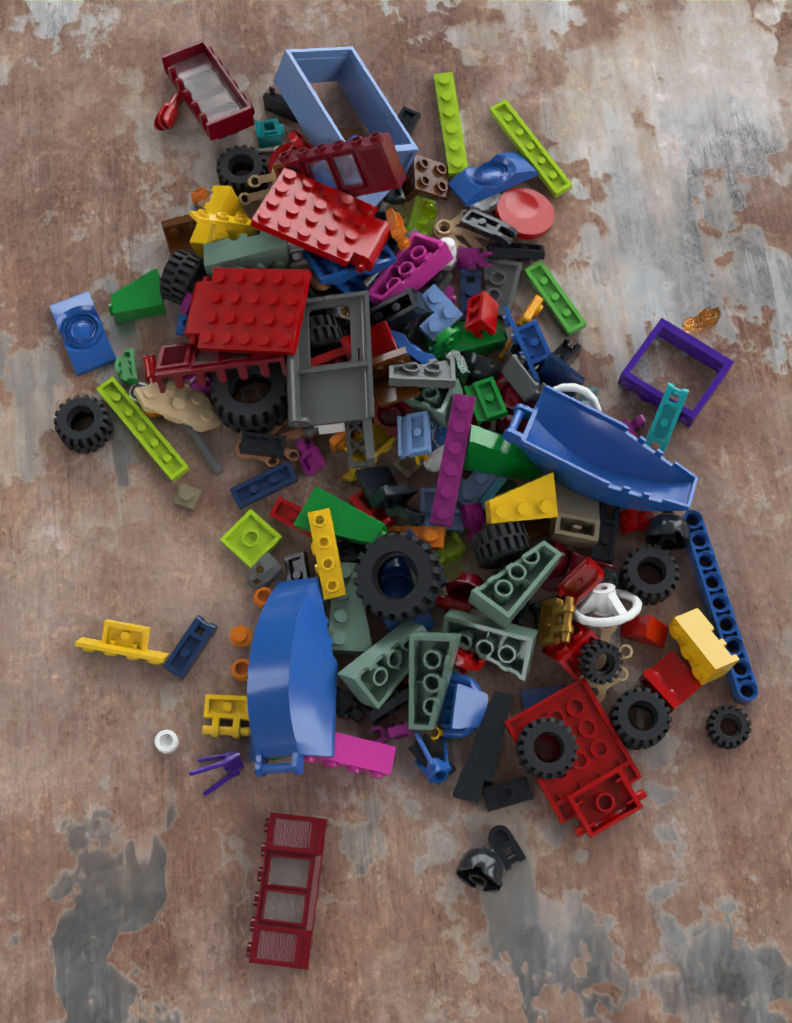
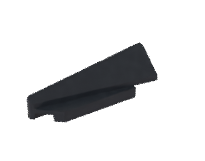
M494 691L454 789V798L478 806L483 784L492 786L506 728L504 722L508 719L512 694Z

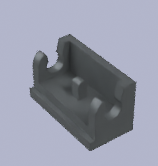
M517 354L512 355L502 373L524 402L537 401L546 384L543 382L539 388L540 384L534 381L523 366L526 358L522 355L518 360Z

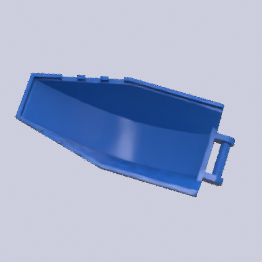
M548 385L544 387L534 409L522 403L515 405L513 410L514 416L509 427L503 433L504 440L518 445L544 474L554 472V480L561 486L588 498L628 509L644 511L689 510L698 477L677 461L674 464L669 462L662 456L664 452L659 448L657 451H654L647 446L644 437L636 438L627 431L629 427L626 424ZM522 418L528 420L523 434L517 431Z
M319 577L278 582L269 595L256 626L248 667L247 705L250 723L249 763L256 762L255 774L257 777H265L266 774L288 772L299 775L304 771V756L334 757L337 660L333 657L331 647L333 640L328 632L327 625L329 624V619L325 616L323 606L325 600ZM292 757L291 763L268 764V758Z

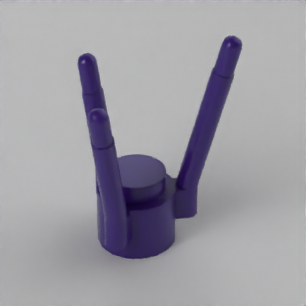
M229 751L223 754L198 758V762L219 759L222 761L190 771V776L224 766L226 772L231 771L230 774L204 791V796H207L233 777L240 775L239 770L243 769L244 765L239 751Z

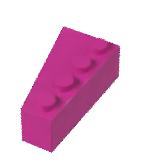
M414 231L409 237L410 247L406 250L398 251L395 255L397 258L396 263L386 268L369 289V299L373 306L381 304L410 287L417 291L454 259L446 242Z
M335 732L334 757L304 756V762L324 764L325 767L338 769V767L347 769V772L360 774V772L369 773L371 778L383 779V776L391 775L396 747Z

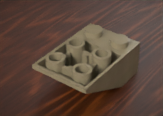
M555 482L558 517L550 518L548 542L558 541L563 545L590 550L599 539L600 514L598 501L575 493Z

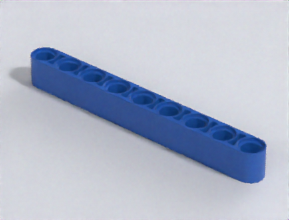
M688 510L682 518L693 520L695 526L689 525L691 539L690 544L686 543L685 546L708 621L714 627L713 634L718 640L723 638L727 644L733 645L736 653H729L731 656L736 654L740 659L734 666H739L743 671V675L736 674L732 667L726 674L733 699L738 704L746 705L757 697L759 692L703 517L697 510ZM693 540H699L702 546H696ZM699 560L706 561L709 567H703ZM706 581H712L715 584V588H709ZM713 602H719L722 610L716 609L713 606ZM719 623L728 625L729 631L722 630ZM741 688H746L750 692V697L743 696Z

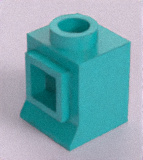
M278 118L264 121L254 120L259 149L282 145L281 136H285L283 124H279Z

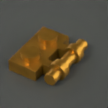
M565 597L564 605L563 600L559 598L541 601L536 645L542 647L559 644L560 635L562 643H570V637L574 631L572 617L576 611L574 597Z

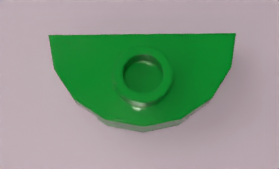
M454 326L453 329L451 327L446 328L435 338L436 344L431 348L429 347L427 353L436 356L443 349H449L455 340L463 334L457 326Z
M130 348L123 351L124 354L119 358H116L114 368L121 381L130 385L139 384L134 349Z

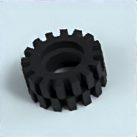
M599 639L598 641L592 640L591 644H585L584 646L587 649H581L580 653L583 655L582 657L578 656L577 659L581 662L577 664L578 668L581 669L580 673L598 685L599 683L606 685V681L608 683L613 682L612 677L617 679L619 675L616 672L622 671L619 664H623V660L620 659L623 656L622 653L618 652L619 649ZM605 654V665L600 670H595V660L599 655Z
M723 705L714 710L707 718L705 730H708L707 736L712 738L711 742L713 744L717 743V747H725V749L729 750L737 748L749 738L748 734L751 732L749 725H751V721H747L748 715L746 713L743 714L741 708L736 709L734 705L729 707ZM721 720H733L737 726L736 733L732 736L723 734L720 730Z

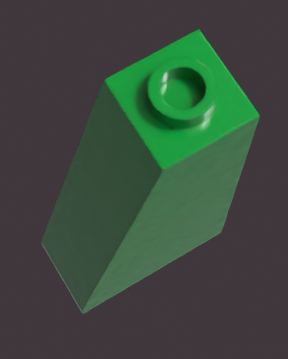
M456 321L451 328L453 329L454 326H457L463 334L455 340L449 349H443L435 357L438 361H445L448 356H454L455 362L462 361L466 351L468 353L473 352L484 355L503 350L505 341L508 340L505 328H501L500 322H497L496 333L493 335L488 334L483 329L479 330L483 334L481 339L476 337L470 330L467 331L465 329V322ZM421 333L427 351L428 348H431L433 345H435L437 341H435L432 344Z
M471 425L464 470L530 481L544 474L518 445L507 442L502 435L476 425Z
M317 486L293 524L300 531L311 533L308 513L330 508L336 539L367 545L369 542L374 544L376 542L375 538L381 535L387 537L388 528L384 523Z

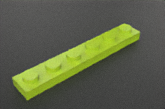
M453 72L434 74L433 79L448 177L452 178L467 168L468 164Z
M506 99L489 108L491 116L525 160L537 171L538 177L555 198L572 189L573 184Z
M113 376L96 388L100 396L172 482H175L190 470L189 466Z

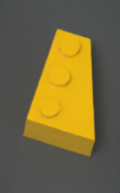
M213 185L211 199L204 206L206 211L212 214L223 212L234 217L239 214L249 219L231 186ZM197 222L189 243L197 256L204 258L203 244L209 243L208 238L212 224Z
M554 472L542 475L485 501L487 524L558 517Z
M696 608L674 617L669 624V631L672 638L678 642L682 656L691 665L694 677L699 679L701 685L725 676L740 659L736 654L730 655L725 648L727 643L723 638L718 640L712 632L714 627L702 612Z

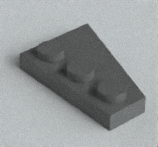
M485 258L486 263L492 264L491 267H484L486 292L499 304L497 319L504 320L502 316L506 313L503 307L507 306L510 314L512 313L523 263Z
M448 356L447 360L438 362L436 358L428 359V363L425 364L409 362L389 365V386L439 387L445 389L455 388L456 385L454 356Z

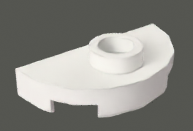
M501 193L471 205L470 208L483 213L496 209Z

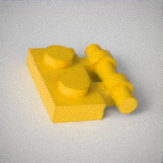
M205 694L203 717L205 719H212V725H203L202 734L211 735V737H219L220 735L232 736V738H240V736L249 737L250 727H241V720L249 721L247 696ZM221 719L233 720V726H220Z

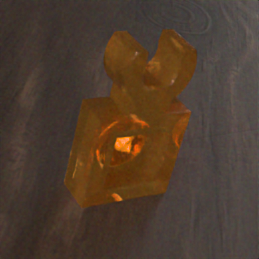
M719 307L703 309L699 312L698 316L684 319L685 323L682 324L684 331L690 332L695 328L699 330L717 324L721 316Z

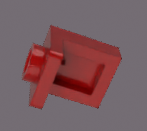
M627 509L619 514L622 534H628L632 531L645 532L647 524L654 517L653 511Z

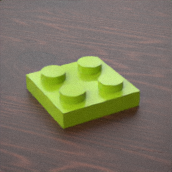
M252 509L220 538L221 543L250 569L256 564L257 560L267 552L270 553L283 540L282 536Z

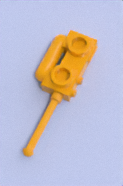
M536 295L530 301L516 323L517 328L531 322L532 317L539 314L543 308V305H541L543 298ZM510 337L502 352L498 354L499 359L504 358L503 356L513 342L512 337Z

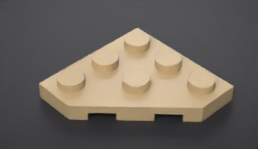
M169 378L165 393H160L157 382L135 389V395L142 409L151 414L152 412L163 415L164 419L177 424L184 423L200 433L219 427L221 424L206 393L201 392L198 387L191 389L189 387L191 384L189 380L185 379L184 388L179 389L176 387L174 378Z

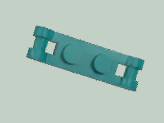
M668 383L645 441L647 446L651 447L652 442L660 444L659 449L665 453L690 390L686 388L679 389L675 387V384ZM671 395L679 398L677 403L669 401Z

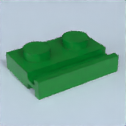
M493 376L472 383L473 385L463 386L465 395L476 397L473 415L478 426L483 422L487 421L488 423L508 416V411Z

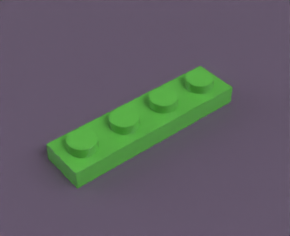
M542 260L524 269V275L538 295L543 298V302L568 337L586 327L587 323Z

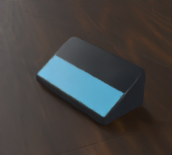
M498 475L477 502L482 503L485 517V501L516 488L517 483L515 481Z

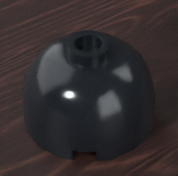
M467 351L460 365L463 377L469 381L468 386L492 376L497 381L502 375L504 367L498 363L494 366L490 359L473 352L468 353Z
M663 511L662 514L651 518L646 526L645 542L646 544H652V548L656 544L661 545V550H678L685 548L686 543L690 544L691 534L687 521L673 511Z
M487 846L468 850L463 854L456 869V875L462 882L472 888H475L476 885L484 887L483 891L487 893L500 891L506 873L502 859L496 854L494 849Z

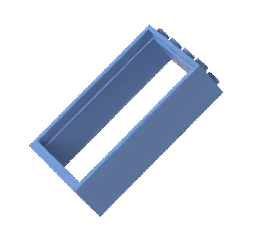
M353 46L285 50L274 78V83L313 148L319 144L330 145L335 141L344 140L310 83L337 81L370 134L375 132H381V134L390 133L406 175L419 149ZM352 154L334 158L345 185L363 183ZM322 160L324 166L326 167L327 171L333 179L327 161Z

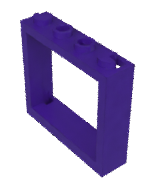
M661 318L622 371L618 383L626 387L625 390L637 394L644 402H650L657 409L659 408L664 393L631 372L657 336L661 337L718 372V375L694 409L691 411L685 406L682 408L677 422H682L686 426L691 427L730 371L734 361ZM669 399V401L677 403L674 399Z

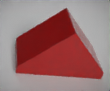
M637 615L634 619L622 624L619 637L663 649L669 627L652 615Z

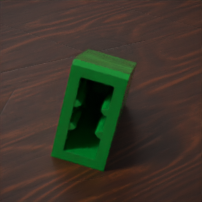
M158 269L151 270L111 294L112 303L108 304L111 316L115 317L117 323L166 315L164 298L160 295L161 277Z

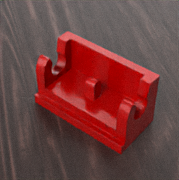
M485 290L468 299L465 329L467 331L470 330L476 337L481 339L483 338L482 332L479 331L481 329L490 335L496 333L499 306Z
M363 489L348 498L349 505L384 523L386 527L395 524V521L386 514L383 508H371Z
M587 556L556 586L559 597H574V606H576L604 579L605 571Z

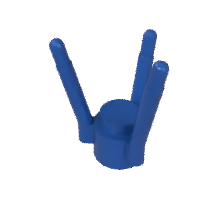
M415 732L414 735L428 761L426 768L418 760H415V764L426 775L429 783L445 781L448 778V772L452 770L448 759L446 738L441 736L442 761L431 757L419 733Z

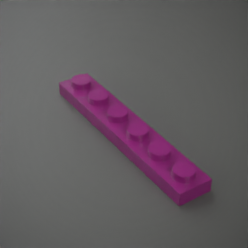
M454 393L429 524L452 527L476 397Z

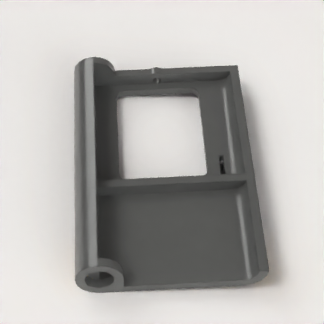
M368 290L308 298L306 300L296 355H286L288 425L290 427H311L369 420L375 417ZM349 306L351 360L342 363L311 366L309 313L313 310Z

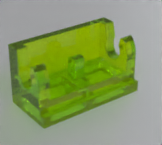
M416 195L407 233L414 227L419 233L431 237L438 212V207H435L436 201Z
M454 531L445 537L444 550L434 551L437 552L440 557L438 560L444 566L465 555L466 546L457 532Z

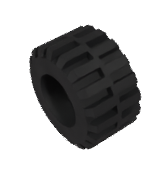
M236 145L234 149L228 148L226 150L227 153L220 155L221 159L217 160L216 166L220 186H231L237 197L244 192L250 194L266 190L269 182L261 183L256 188L248 185V178L250 176L267 174L266 160L259 150L255 151V147L252 146L247 148V145H242V147ZM241 170L251 171V173H249L246 176L234 175L235 173ZM254 177L251 179L252 184L257 185V179ZM245 195L241 197V199H243V202L247 201L248 199Z
M185 250L175 252L166 263L161 275V297L181 306L186 293L193 292L195 283L202 281L203 276H207L204 259Z
M330 315L309 317L311 358L343 347L340 339L344 336L337 318Z
M83 394V397L75 395L72 400L69 397L66 399L67 403H61L59 405L60 411L56 410L55 412L57 418H54V428L64 445L70 450L73 449L76 453H80L82 450L84 454H89V450L96 452V448L99 446L103 448L105 446L104 441L108 442L110 440L109 434L113 432L111 427L113 422L103 403L98 401L96 397L92 396L89 398L85 394ZM86 417L94 418L92 425L84 431L73 430L75 424L80 419Z
M519 521L494 524L479 531L471 538L478 565L484 569H495L507 563H514L523 554L532 549L525 525Z
M647 544L645 548L641 545L637 547L636 551L633 549L626 557L620 569L619 582H622V590H627L637 595L642 601V605L646 606L649 602H651V605H656L658 601H665L675 589L678 583L677 580L680 577V573L677 572L679 565L674 564L676 560L674 555L670 557L668 555L670 551L667 549L662 551L660 550L661 546L658 545L652 548V544ZM641 566L655 568L660 574L661 582L654 585L643 582L638 576L637 568Z
M636 687L634 690H627L616 700L610 711V722L621 741L626 743V747L630 748L633 746L634 750H640L641 748L645 750L655 746L666 736L665 734L671 727L669 726V723L672 721V716H669L671 712L670 706L666 707L665 703L667 701L664 698L660 699L658 697L660 694L657 691L654 694L651 693L650 688L641 690V687ZM641 707L647 710L652 717V727L647 731L635 729L630 724L627 716L630 708Z
M552 717L539 718L527 724L518 734V740L515 742V747H517L515 754L519 758V765L525 768L524 771L526 773L532 774L535 778L551 779L567 773L566 771L573 767V762L578 756L576 755L578 745L575 743L577 738L576 735H572L570 732L572 729L564 725L565 722L557 721ZM542 734L552 736L558 743L559 754L553 762H542L534 753V741Z

